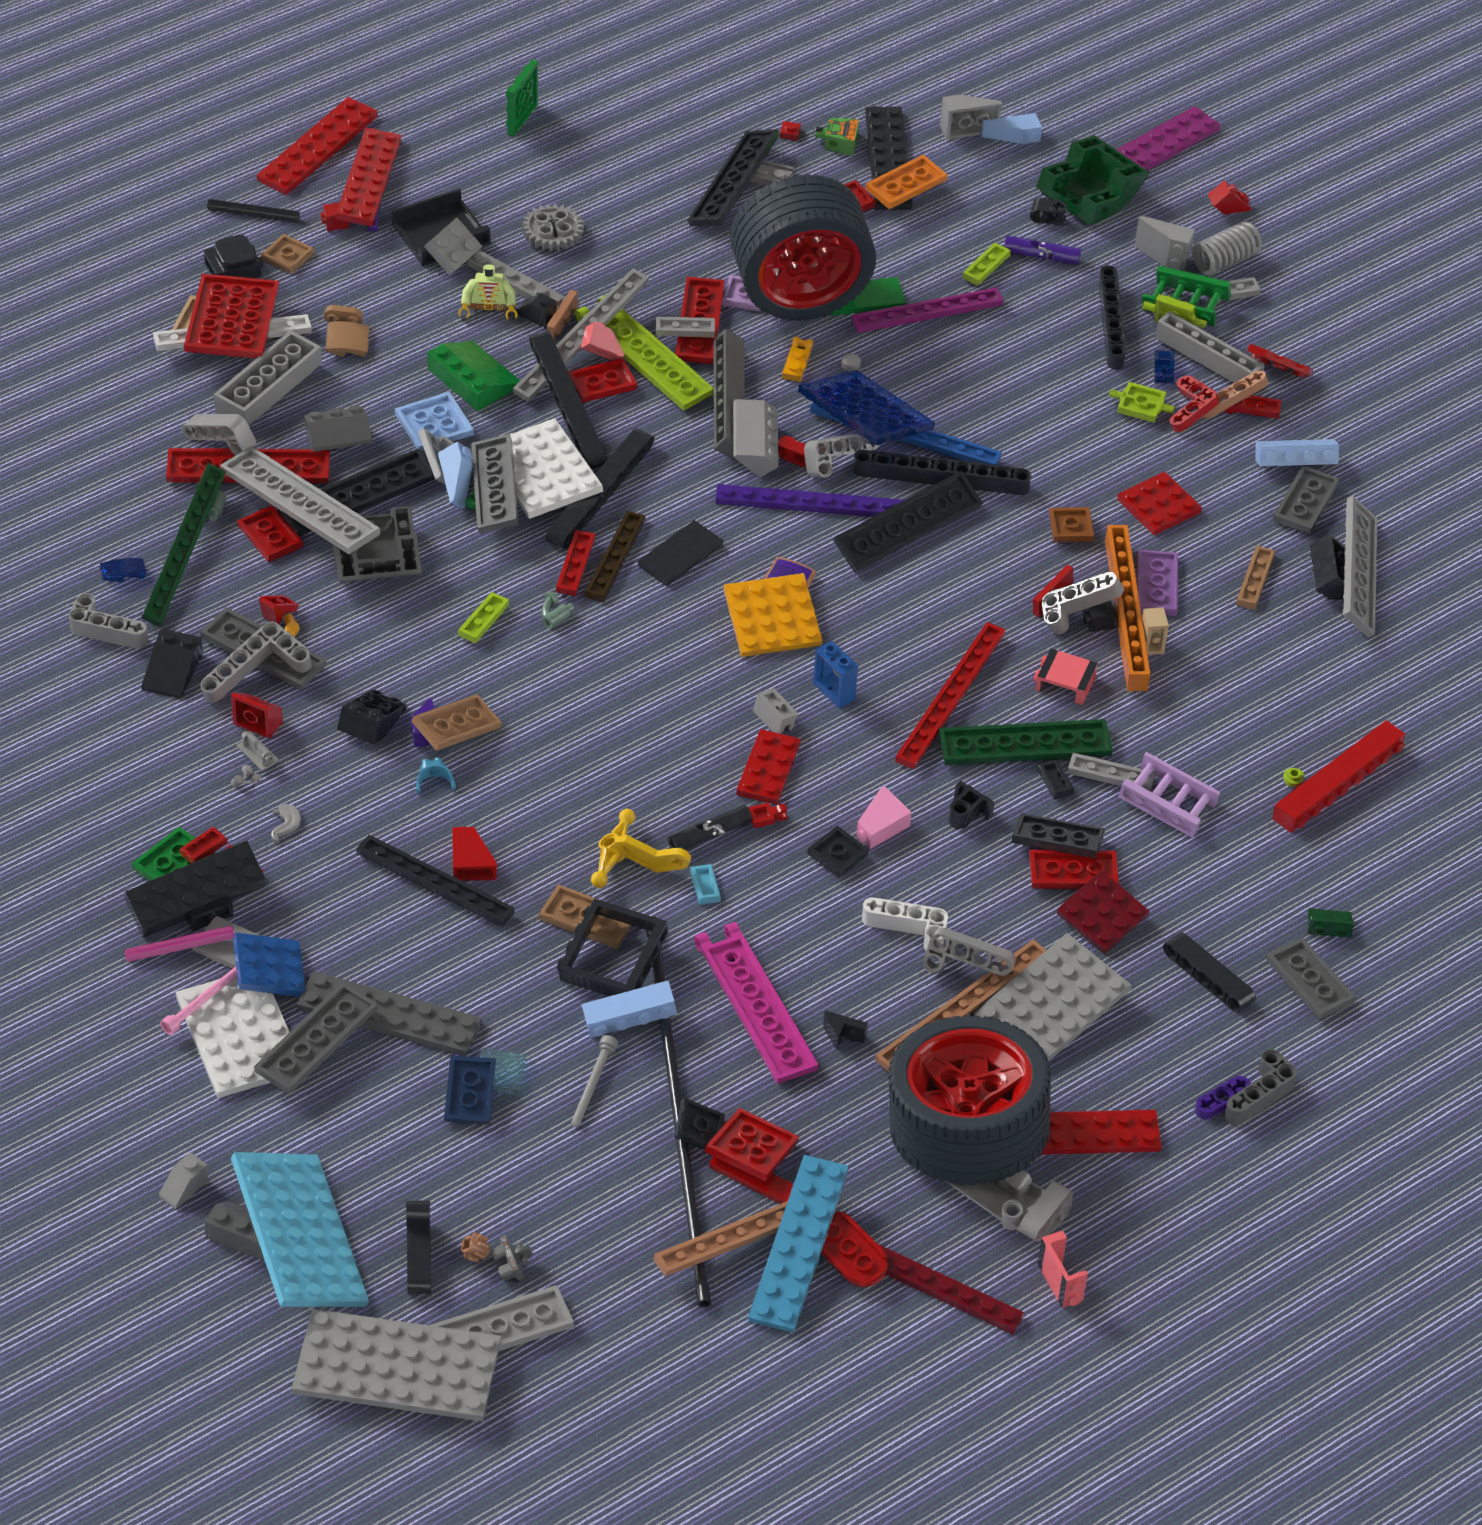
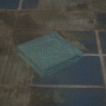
M482 1048L480 1057L496 1058L493 1092L518 1095L527 1055Z

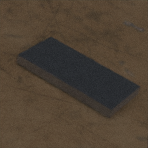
M693 520L639 559L638 566L665 586H668L721 548L724 540Z
M1021 813L1012 835L1011 843L1096 858L1105 836V829Z

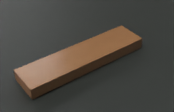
M1260 546L1255 547L1237 598V606L1256 610L1276 550Z

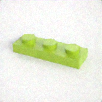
M994 242L963 272L962 278L979 286L1010 256V250Z
M491 592L459 628L458 636L476 644L509 606V599Z

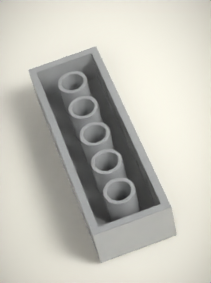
M290 330L263 353V356L256 358L214 394L215 412L218 414H238L246 420L248 426L251 425L322 364L321 346Z

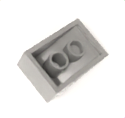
M966 95L943 97L940 127L946 140L981 135L983 120L1001 118L1002 102Z
M1140 215L1135 247L1164 267L1185 272L1191 257L1195 229Z

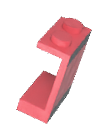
M1050 648L1048 655H1044L1042 658L1041 669H1037L1035 672V691L1039 692L1044 682L1076 691L1075 703L1083 705L1096 678L1098 663Z
M1063 1230L1042 1237L1037 1264L1062 1308L1069 1305L1075 1306L1083 1301L1088 1276L1086 1270L1069 1276L1063 1267L1067 1240Z

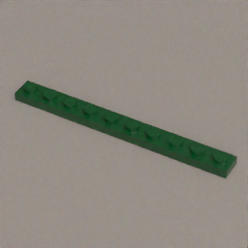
M210 463L206 465L141 619L158 627L161 626L226 471Z

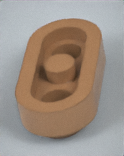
M329 305L325 309L324 319L328 323L335 321L362 323L363 313L354 307Z

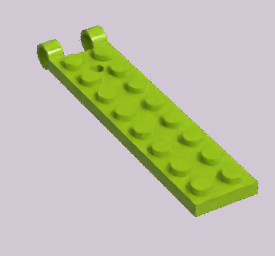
M604 295V296L598 298V299H597V304H598L606 295ZM583 306L574 312L578 323L590 312L587 307ZM623 308L605 325V327L612 329L624 352L623 358L683 411L714 394V388Z

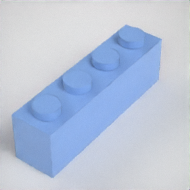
M1334 439L1256 441L1255 461L1259 466L1338 464L1339 444Z
M669 981L582 1004L590 1038L677 1015Z

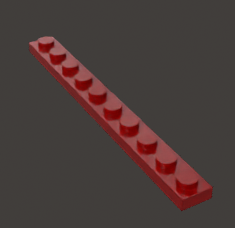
M986 622L895 756V762L913 770L938 735L939 728L944 726L1004 637V628Z

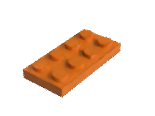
M921 155L866 183L865 189L888 209H891L946 181L948 174L925 155Z

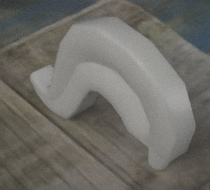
M284 804L279 806V809L273 810L274 814L280 813V818L285 821L271 832V838L276 844L280 842L279 837L295 831L300 826V812L293 805Z

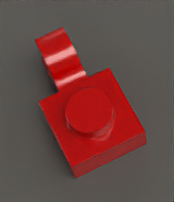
M769 803L748 807L754 828L775 824V819L778 821L788 819L785 804L770 807Z

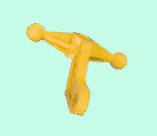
M626 808L619 813L620 823L599 842L601 849L599 868L597 872L592 874L591 883L596 888L605 887L608 881L607 873L625 857L659 873L687 868L691 861V855L681 848L656 850L628 836V825L634 823L636 815L634 811Z

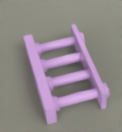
M1146 752L1140 766L1143 771L1134 783L1125 779L1118 797L1193 838L1201 821L1198 818L1199 814L1206 804L1213 808L1216 806L1220 792ZM1156 772L1155 776L1162 780L1155 790L1150 792L1141 787L1150 774ZM1169 784L1180 789L1171 803L1160 797ZM1188 794L1199 799L1190 813L1179 808Z

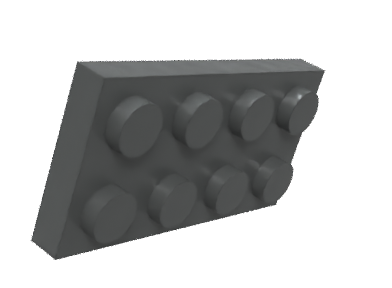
M1302 465L1277 508L1273 521L1310 534L1336 490L1340 478Z
M1303 937L1267 954L1266 960L1319 1020L1355 1002L1356 996Z

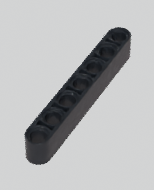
M1105 265L1100 269L1098 287L1106 361L1109 368L1119 370L1124 367L1126 343L1118 273L1115 267Z

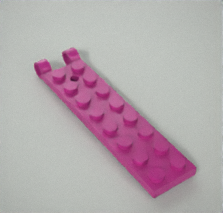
M733 922L724 925L727 939L714 944L711 943L706 932L694 935L697 950L702 952L776 1083L780 1084L817 1071L819 1065L740 931L738 924ZM734 959L735 962H729L727 960Z

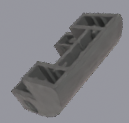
M411 506L391 508L390 514L363 516V518L378 526L381 534L350 554L332 544L339 583L422 574L418 539L414 531Z

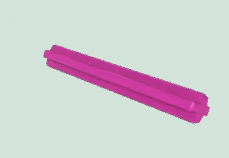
M232 926L128 948L125 950V957L128 962L230 940L235 935Z

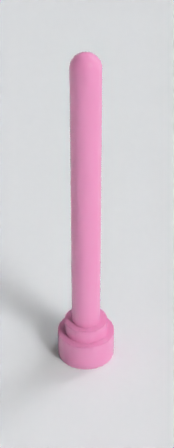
M236 966L179 1013L165 1017L160 1022L162 1029L171 1036L176 1033L184 1019L237 977Z

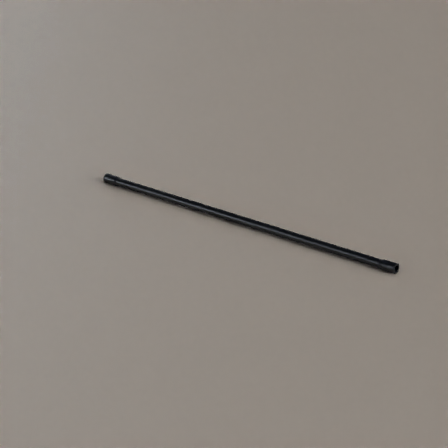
M646 930V934L649 939L652 932ZM661 950L652 966L654 984L665 982ZM669 1017L659 1020L674 1129L676 1131L682 1096L671 1018ZM676 1139L689 1237L691 1240L701 1236L689 1146L688 1143ZM704 1261L694 1265L697 1304L701 1308L709 1307L712 1304Z

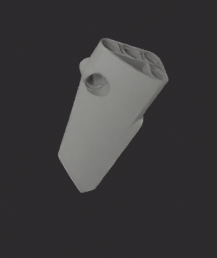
M1024 1170L1015 1173L1012 1177H1006L1004 1180H996L994 1183L987 1182L982 1185L979 1183L976 1185L949 1183L973 1202L1001 1220L1003 1227L1008 1230H1018L1035 1241H1041L1042 1237L1050 1235L1066 1218L1072 1204L1073 1191L1056 1181H1052L1044 1190L1032 1183L1031 1176Z

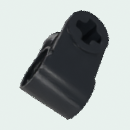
M1036 198L1032 203L1030 219L1036 223L1063 225L1066 222L1064 213L1067 209V204L1061 200Z

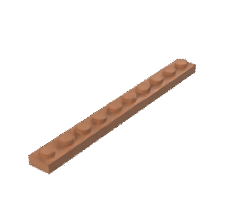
M1034 939L1014 953L1016 963L1009 974L1002 976L989 971L876 1054L875 1061L889 1072L890 1061L895 1050L912 1032H916L918 1028L925 1027L926 1024L934 1023V1021L939 1019L953 1018V1016L964 1017V1015L973 1014L1042 955L1046 949ZM1005 960L1002 963V965L1006 966Z

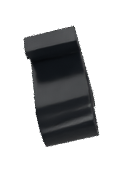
M960 781L955 785L954 800L950 804L948 822L953 828L963 829L970 825L981 813L985 815L984 819L988 821L993 816L995 802L988 796L975 790L972 786Z

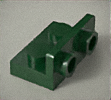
M1308 908L1307 934L1351 938L1354 927L1352 912Z

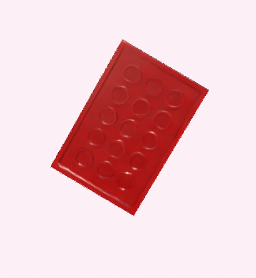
M202 274L184 342V352L253 359L263 356L279 290V281Z

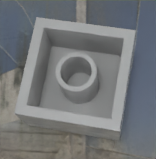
M456 218L424 247L450 276L482 248V245L462 222Z

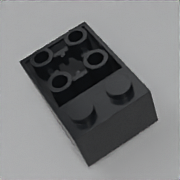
M370 690L342 706L337 730L375 744L384 739L408 705L402 703L398 698L383 695L381 691Z

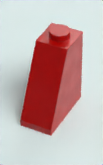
M464 826L452 827L453 877L461 881L497 880V862L476 829Z

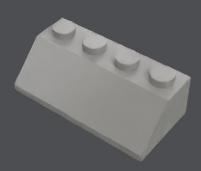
M736 399L733 401L734 458L760 478L778 467V411L765 400Z

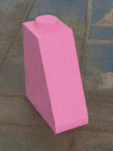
M883 786L859 819L857 838L871 849L910 827L912 812Z

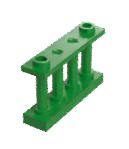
M1158 266L1156 270L1158 286L1152 296L1142 295V305L1144 301L1156 304L1158 294L1162 295L1165 287L1176 289L1172 296L1176 300L1180 299L1183 291L1191 292L1194 294L1189 303L1195 305L1196 318L1207 321L1206 325L1215 327L1216 310L1214 309L1220 299L1229 301L1231 298V282ZM1202 295L1212 297L1207 308L1196 306Z

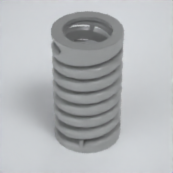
M1243 222L1195 244L1192 250L1193 260L1198 270L1202 274L1209 276L1259 253L1262 248V240L1253 224Z

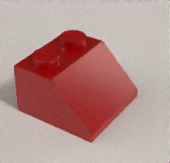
M232 693L233 724L270 739L283 723L282 708L261 700L256 696L246 693Z

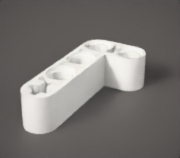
M868 898L863 903L862 921L870 927L925 935L924 949L927 951L929 941L935 931L942 927L947 928L948 914L940 908L880 898ZM940 936L937 937V941L944 944L945 939Z

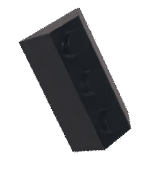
M1327 534L1310 545V559L1313 564L1312 572L1315 576V589L1319 594H1323L1328 599H1344L1345 546L1332 535Z

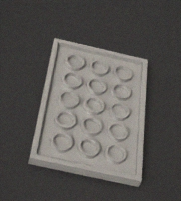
M1066 933L975 1011L973 1017L977 1015L980 1017H991V1019L996 1018L1002 1022L1006 1021L1010 1025L1019 1027V1029L1027 1032V1035L1032 1036L1040 1044L1048 1061H1050L1131 990V984Z

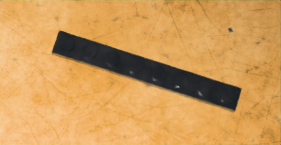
M368 835L356 848L358 855L501 927L515 913L514 907L371 835Z

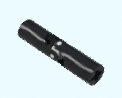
M746 805L736 807L668 836V844L671 849L681 848L686 850L709 839L751 823L752 816L750 810Z

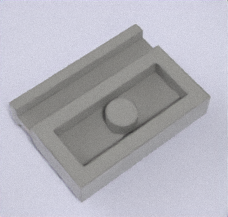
M764 160L750 182L770 185L774 181L777 182L780 181L779 179L790 177L793 174L794 167Z

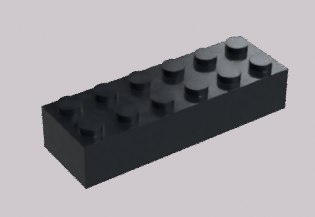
M246 840L125 891V901L142 937L145 938L189 919L188 914L228 897L232 901L263 888L266 878Z

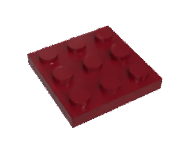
M1101 870L1057 909L1056 913L1105 955L1149 915L1150 910Z

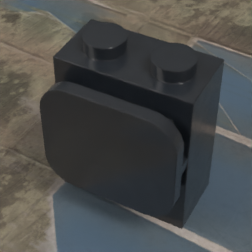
M234 235L216 241L215 247L203 250L204 265L211 275L257 278L261 276V268H263L262 259L260 256L257 257L254 245H251L244 235Z

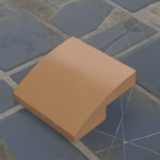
M346 321L329 322L327 325L325 352L344 357L346 352L365 358L368 353L369 325Z

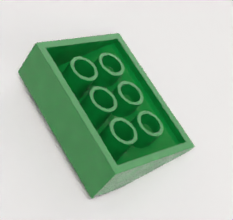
M474 341L443 343L427 352L428 370L476 411L511 393L513 388L520 382L516 376Z

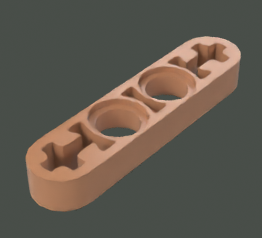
M1255 371L1217 392L1219 404L1202 418H1211L1266 387L1268 379L1265 372Z

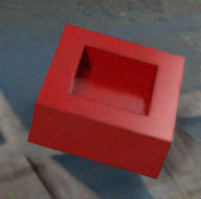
M783 121L780 139L798 141L801 124Z

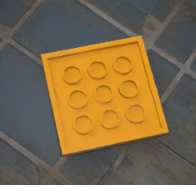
M804 573L724 584L723 590L741 657L822 645V637Z

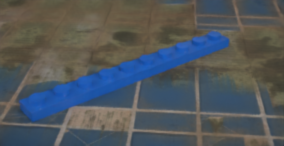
M818 394L810 406V413L963 461L998 465L1002 457L1001 451Z

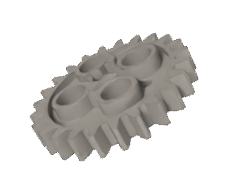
M547 204L546 208H543L540 205L539 210L533 208L532 213L527 212V217H524V222H522V230L525 240H529V244L535 243V248L542 246V250L549 248L552 251L553 248H556L557 251H560V247H563L567 250V245L573 247L574 242L579 243V238H582L584 221L581 220V215H577V211L571 212V207L564 209V205L559 208L556 204L553 207Z

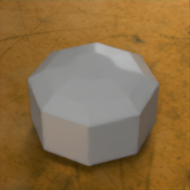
M846 354L842 358L841 366L845 371H857L861 366V359L856 354Z

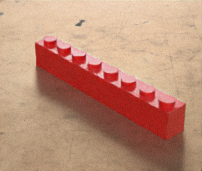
M1385 720L1276 803L1272 819L1290 833L1297 828H1302L1310 818L1316 817L1323 808L1331 806L1336 798L1340 795H1345L1349 788L1353 785H1358L1366 775H1371L1379 765L1385 764L1392 755L1401 752L1405 745V733Z

